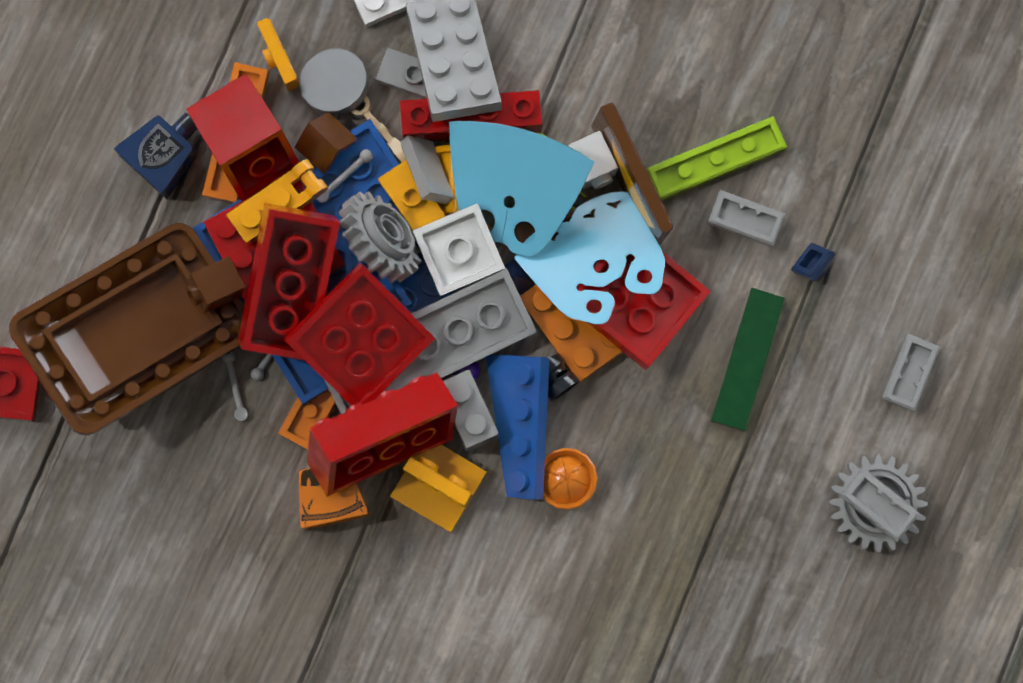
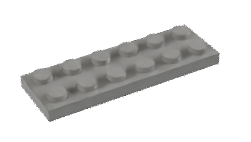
M507 268L411 313L436 339L383 392L390 389L395 391L407 386L418 376L427 377L437 372L442 378L536 333L537 331ZM326 382L340 413H345L351 405Z

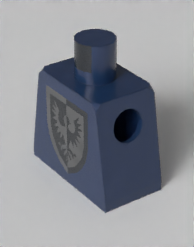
M186 112L172 126L158 115L119 143L114 150L119 157L167 200L197 157L196 149L187 141L197 131V127Z

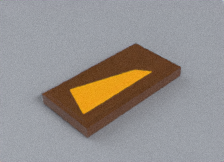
M612 102L600 107L591 127L594 133L601 131L618 166L615 177L622 191L629 193L660 245L673 229V224L615 104Z

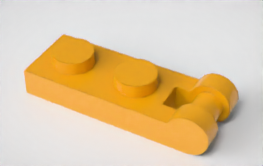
M308 159L299 162L291 171L226 214L247 246L258 239L265 203L302 209L327 191L328 187L322 179L318 180L312 172L314 167ZM302 180L306 189L298 194L293 185Z

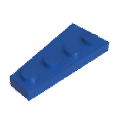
M500 354L486 356L496 428L499 433L498 441L507 497L532 500L543 499L550 359L548 357Z

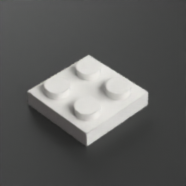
M478 203L413 230L440 296L505 269Z

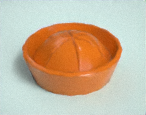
M570 448L554 450L545 456L543 499L555 508L566 510L581 507L589 501L596 490L598 478L595 465L589 457L577 449Z

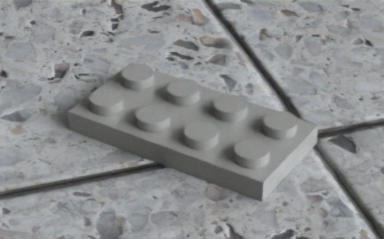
M423 0L406 3V13L432 122L502 110L501 98L476 1Z

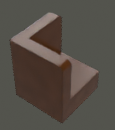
M328 112L307 124L295 148L322 173L330 170L339 153L353 146L357 138Z

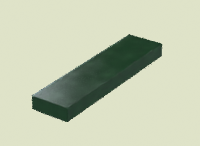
M755 288L750 289L711 422L745 432L785 300L784 297Z

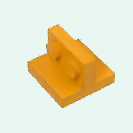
M440 445L418 456L409 458L403 468L404 474L390 497L452 533L487 471Z

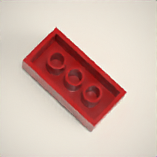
M268 203L264 204L238 337V343L242 350L304 360L284 338L325 298L340 221L335 216Z
M437 372L427 377L418 376L407 386L395 391L393 389L387 390L373 401L364 405L361 403L355 404L332 419L324 418L315 423L309 432L307 464L326 496H330L407 461L410 457L413 458L451 441L458 404Z

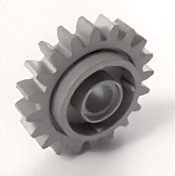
M360 191L342 204L343 209L339 211V214L343 219L340 220V225L346 229L342 235L347 239L350 245L349 249L358 257V261H365L368 264L370 272L373 270L377 271L380 279H384L387 276L389 281L393 283L396 280L402 282L419 269L417 265L421 263V259L417 254L421 250L415 245L416 238L402 214L394 209L391 203H384L379 195L373 198L370 192L363 194Z
M880 454L874 456L872 465L865 456H862L859 460L860 469L850 462L846 465L850 476L844 473L836 475L842 486L834 485L829 489L838 495V499H832L827 502V505L838 508V512L832 514L830 520L840 519L842 524L837 528L836 532L841 533L848 530L850 532L847 538L848 544L859 538L861 551L865 550L870 542L873 544L875 553L881 551L883 542L889 551H893L896 548L895 541L843 500L840 495L862 468L866 469L916 511L928 505V502L917 499V495L923 493L926 489L925 487H913V483L918 479L919 475L914 474L906 477L907 463L896 469L895 457L893 456L887 460L885 465L882 464ZM919 514L914 521L922 522L925 521L926 517ZM913 523L906 530L914 535L919 533L918 528ZM905 533L898 540L903 545L909 543Z

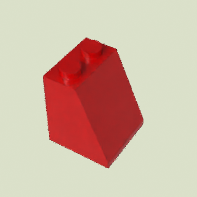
M247 73L186 108L241 202L269 186L299 163L283 130Z

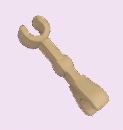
M365 96L362 101L365 103V107L360 111L354 109L350 114L357 119H371L397 161L402 163L406 160L400 141L395 137L393 138L385 125L379 123L370 113L371 104L368 97Z

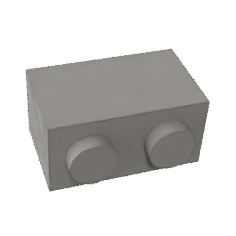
M470 370L443 381L458 404L454 428L465 452L467 453L498 439L499 433Z

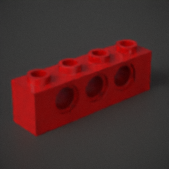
M539 90L499 93L502 110L432 122L427 99L400 100L403 139L409 135L432 142L449 141V122L453 121L496 123L534 133H542Z

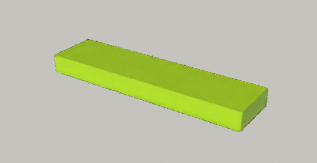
M774 116L650 166L646 170L661 201L780 153L787 149V145Z

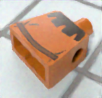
M310 468L299 471L300 524L303 530L370 516L358 483L330 496H326Z

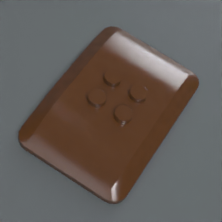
M174 223L163 228L24 308L12 317L9 323V333L12 340L74 432L80 435H91L104 429L240 347L238 337L244 312V304L240 298L203 315L199 305L193 306L187 295L186 287H188L187 283L191 273L215 263L190 226L184 223Z

